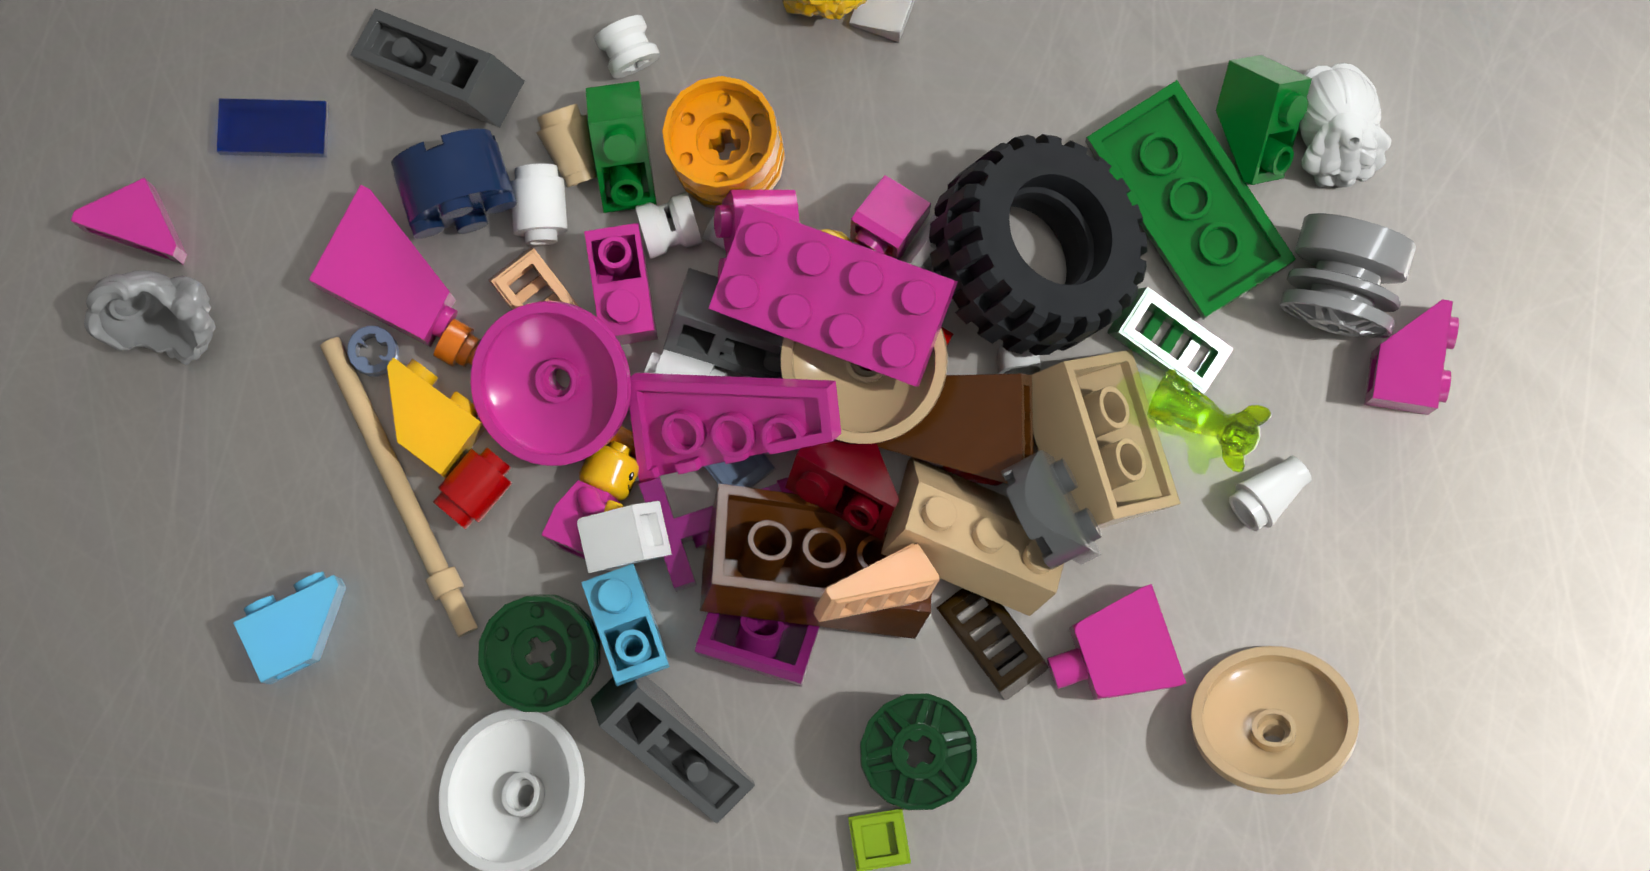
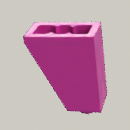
M360 185L312 272L309 281L317 289L431 348L435 338H441L450 322L454 318L456 319L458 311L452 308L456 299L369 188Z

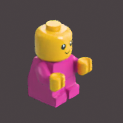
M612 441L610 447L605 445L601 450L587 457L579 472V480L555 505L541 536L556 548L585 560L577 521L582 517L624 507L619 501L625 500L629 496L639 472L636 460L629 456L632 449L619 442Z

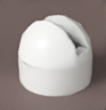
M1003 343L1000 345L996 358L998 374L1022 373L1032 375L1041 371L1040 355L1035 356L1031 354L1029 349L1019 354L1004 349L1002 347Z

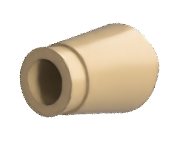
M578 104L566 106L537 117L541 130L536 133L552 161L558 166V171L562 178H564L567 188L597 178L587 115H581Z

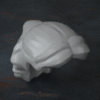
M146 270L132 271L122 275L114 274L99 280L94 288L90 290L86 299L88 307L84 320L86 331L95 339L108 344L118 351L130 350L134 347H146L158 353L166 351L170 358L176 357L182 364L188 365L192 360L199 359L200 355L208 349V343L211 341L213 331L216 329L214 320L208 314L211 306L205 287L199 281L186 276L169 278L159 272Z

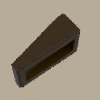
M962 588L936 607L1004 700L1011 698L1049 668L1043 657L1002 604ZM983 598L988 606L962 624L957 617ZM997 616L1001 623L975 642L971 635ZM1011 635L1015 641L989 660L984 653ZM1024 653L1027 656V659L1004 676H1001L998 672Z

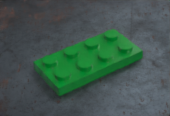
M1177 80L1086 137L1085 142L1094 156H1100L1112 167L1109 169V172L1116 180L1123 178L1131 190L1127 193V196L1132 206L1138 204L1143 217V221L1139 224L1203 320L1296 260Z

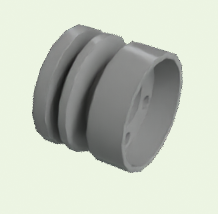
M1326 213L1308 214L1304 217L1295 252L1300 258L1316 266V268H1293L1289 271L1287 281L1297 289H1287L1284 291L1279 306L1290 315L1331 333L1345 336L1387 338L1393 333L1395 320L1385 312H1395L1398 310L1401 300L1396 294L1380 286V284H1400L1407 281L1416 245L1413 240L1399 232L1365 220Z

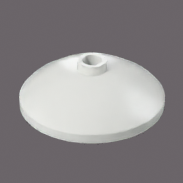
M510 708L484 717L468 729L452 750L442 774L439 789V813L447 840L454 851L465 862L482 871H530L546 862L562 847L578 820L585 789L583 762L572 736L559 722L550 716L540 712H522L518 709ZM534 791L533 800L529 804V797L531 793Z

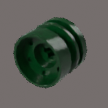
M534 594L505 604L488 620L479 640L478 665L486 686L502 703L522 712H549L569 704L592 684L601 664V639L593 619L577 603L559 595ZM536 637L542 643L550 640L555 643L557 649L550 654L554 662L551 666H548L544 660L535 663L531 659L530 654L536 649L533 642Z
M929 693L904 694L885 703L868 721L860 742L861 768L870 788L885 802L905 810H933L953 801L970 783L977 764L976 736L967 717L950 701ZM921 737L927 738L930 741L927 751L934 756L932 762L928 764L921 761L915 768L910 766L906 762L909 758V753L903 748L904 743L907 740L916 743Z

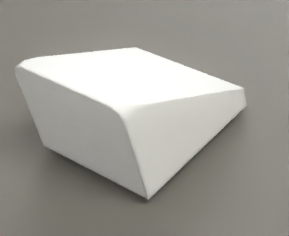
M867 0L865 4L854 9L849 25L900 42L915 0Z

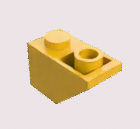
M393 357L387 365L397 442L427 466L446 478L486 429L476 419L478 414L474 403L457 391L450 398L446 397L433 387L438 377L416 360L411 359L408 365L405 366Z

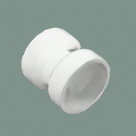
M687 192L673 195L668 203L659 206L650 202L635 207L650 259L665 255L669 248L682 245L689 248L702 244ZM672 217L675 231H670L668 218Z

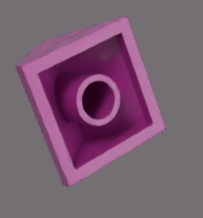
M708 612L696 643L695 653L702 657L802 687L820 627Z

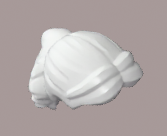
M1347 63L1335 64L1332 67L1317 66L1307 70L1304 75L1312 78L1307 95L1308 108L1299 124L1302 138L1308 147L1302 158V168L1309 174L1314 175L1315 183L1319 187L1337 185L1343 188L1353 186L1356 180L1361 182L1367 181L1373 177L1375 171L1381 169L1386 163L1384 154L1391 146L1392 141L1390 136L1380 128L1381 109L1375 86L1357 67Z

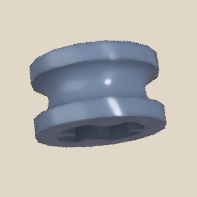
M368 325L358 329L351 336L348 343L347 353L350 362L357 370L369 377H380L388 374L387 365L394 357L399 360L397 341L387 330L379 326ZM376 337L377 342L381 346H388L386 357L379 355L383 361L376 365H371L366 357L359 356L361 346L368 348L365 341Z

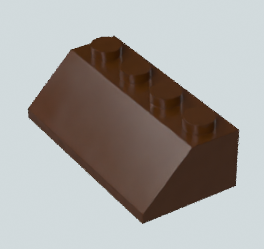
M718 483L703 559L700 611L916 639L931 613L932 593L928 599L920 602L819 622L814 615V611L827 587L888 557L881 554L886 534L880 540L866 531L856 529L847 521L818 505L806 502L797 494Z

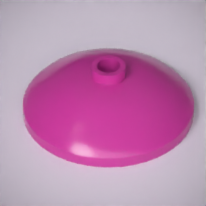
M538 301L507 312L486 331L479 342L472 361L471 393L474 406L483 426L501 447L514 456L530 463L562 466L581 461L595 454L616 435L628 411L631 397V376L625 353L619 341L599 318L581 307L569 303ZM558 369L568 373L570 378L568 387H563L557 382L556 373Z

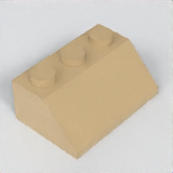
M1132 349L1063 361L1032 374L1033 435L1038 451H1045L1053 456L1055 461L1062 458L1065 460L1078 485V488L1071 491V494L1080 511L1086 507L1090 510L1099 529L1181 504Z
M911 457L908 460L898 493L899 502L889 525L881 554L890 556L913 543L914 545L918 543L937 571L940 579L1028 616H1031L1057 593L1064 564L1052 570L1045 564L1042 557L1043 554L1036 540L1029 539L1009 497L918 458Z

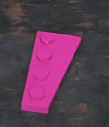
M635 373L631 376L629 409L636 462L639 466V483L678 472L679 475L698 471L703 466L721 462L730 464L744 461L749 456L769 452L772 455L832 442L842 434L836 381L656 373Z

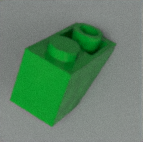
M1263 55L1229 60L1216 107V113L1243 181L1250 185L1284 179L1285 173L1293 161V145L1300 121L1303 119L1308 108L1307 95L1312 78Z
M639 81L586 88L588 125L603 212L636 209V206L650 202L657 205Z

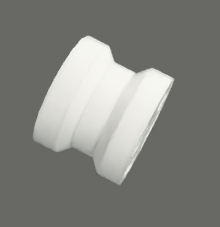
M642 15L629 16L603 28L594 37L598 48L607 52L610 59L608 69L612 78H622L650 66L660 57L656 44L648 42L645 36L647 25Z

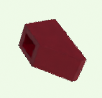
M835 439L832 442L800 448L796 454L785 486L786 489L799 495L806 502L818 505L847 521L856 529L866 531L880 540L887 533L899 502L898 495L877 443L856 444Z

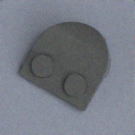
M1040 450L1001 471L1005 481L1007 480L1009 484L1006 492L1029 539L1036 540L1043 554V560L1051 570L1070 560L1082 565L1101 555L1095 542L1102 537L1101 531L1087 507L1081 511L1079 510L1071 494V491L1077 489L1078 485L1063 458L1055 461L1053 456Z

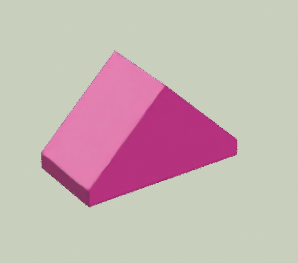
M145 177L75 210L72 215L71 222L83 231L184 265L187 253L156 188Z

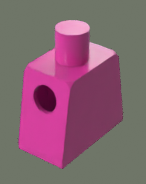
M1152 584L1134 591L1072 625L1069 629L1075 649L1047 658L1049 670L1057 689L1087 680L1094 700L1170 689L1186 684Z

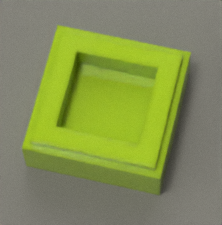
M903 809L848 817L856 871L911 864Z

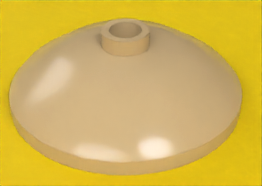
M942 328L939 331L919 387L875 371H866L862 366L785 337L782 343L781 371L783 379L836 381L842 433L836 439L848 443L872 444L884 442L913 429L935 406L941 395L947 375L948 352Z
M1263 646L1237 652L1220 661L1205 675L1193 698L1191 727L1194 741L1200 754L1220 776L1250 791L1282 795L1312 789L1326 782L1340 771L1350 758L1356 745L1359 730V712L1351 688L1345 679L1328 663L1302 650L1282 646ZM1267 736H1277L1282 741L1270 742L1264 738Z

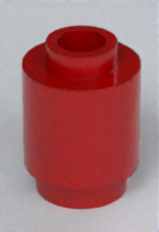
M487 447L480 455L471 448L438 486L441 492L434 499L433 503L467 530L474 520L480 523L513 484L505 477L511 470V467Z

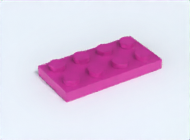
M746 204L708 309L919 387L958 281L756 206Z

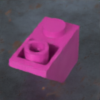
M884 175L851 218L850 239L858 245L900 260L928 217L931 203Z
M634 223L584 231L597 318L611 330L620 345L657 340L652 296L639 224Z
M1442 299L1371 352L1364 405L1429 415L1438 409L1439 402L1446 403L1451 386V371L1444 370L1446 349H1454L1459 329V318L1451 316L1453 301Z

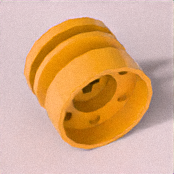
M726 76L701 79L682 90L667 109L662 129L665 152L685 191L690 197L705 207L715 209L717 205H722V200L730 190H772L780 180L785 162V152L774 110L763 93L746 81ZM733 143L736 150L731 151L729 159L721 160L719 153L724 152L725 144Z

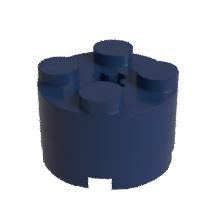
M467 129L441 135L443 144L426 151L424 142L407 148L393 158L391 165L394 171V178L415 239L434 236L445 228L453 226L456 227L459 234L470 233L488 225L486 215L504 212L517 205L498 142H496L495 136H492L490 130Z

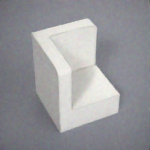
M660 501L633 504L582 517L577 521L588 573L616 569L672 555Z

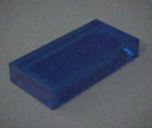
M219 98L217 152L220 155L327 158L329 104L327 101Z

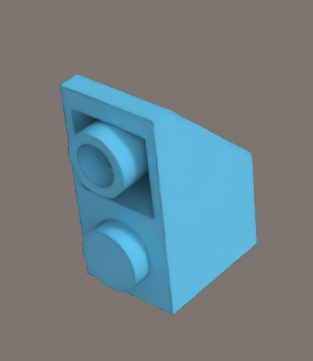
M634 564L581 582L617 686L670 667L648 597Z
M323 571L295 583L293 586L296 593L280 601H276L274 595L257 600L243 609L246 617L233 623L261 683L271 685L320 661L346 591L342 578L335 575L326 578Z

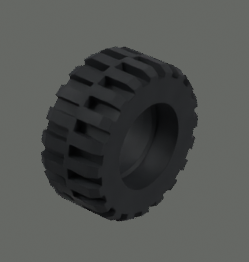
M1027 134L1014 137L1007 143H1000L959 173L948 184V190L940 195L934 208L935 216L938 218L930 223L929 240L930 243L936 244L937 249L930 253L934 272L940 271L942 276L958 281L952 296L953 301L959 308L955 313L966 325L973 322L979 328L977 332L979 336L992 344L1000 339L1003 341L1002 347L1011 352L1022 354L1029 349V352L1035 356L1050 355L1056 350L1064 351L1077 345L1119 318L1122 311L1131 306L1138 295L1137 285L1144 280L1147 265L1146 261L1140 259V257L1148 252L1146 233L1140 232L1138 224L1143 221L1138 204L1132 206L1127 196V193L1131 190L1123 178L1116 180L1109 172L1112 166L1100 156L1091 158L1086 154L1088 148L1071 140L1062 145V138L1058 136L1041 134L1035 139L1034 136ZM1011 206L1025 209L1037 215L1053 230L1065 254L1067 267L1065 284L1055 283L1042 277L1021 257L1014 244L1010 230L1009 217Z

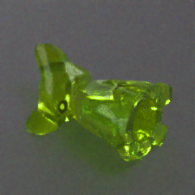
M1169 369L1161 379L1153 395L1147 415L1148 418L1169 427L1177 425L1196 435L1216 437L1222 449V458L1227 467L1239 473L1244 470L1245 456L1255 450L1261 439L1260 425L1267 422L1271 418L1272 413L1264 406L1252 405L1240 412L1226 414L1207 396L1193 391L1192 382L1177 374L1175 369Z

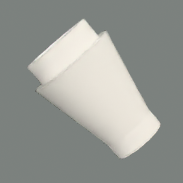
M1291 455L1282 463L1238 483L1235 487L1236 492L1229 497V503L1236 516L1249 529L1258 531L1263 526L1270 528L1302 488L1312 481V477L1303 462Z

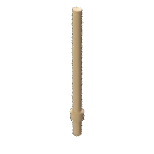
M334 337L323 342L320 348L427 570L429 578L425 581L434 600H441L458 637L478 629V626L460 591L465 586L456 567L449 568L353 364L350 362L340 337Z

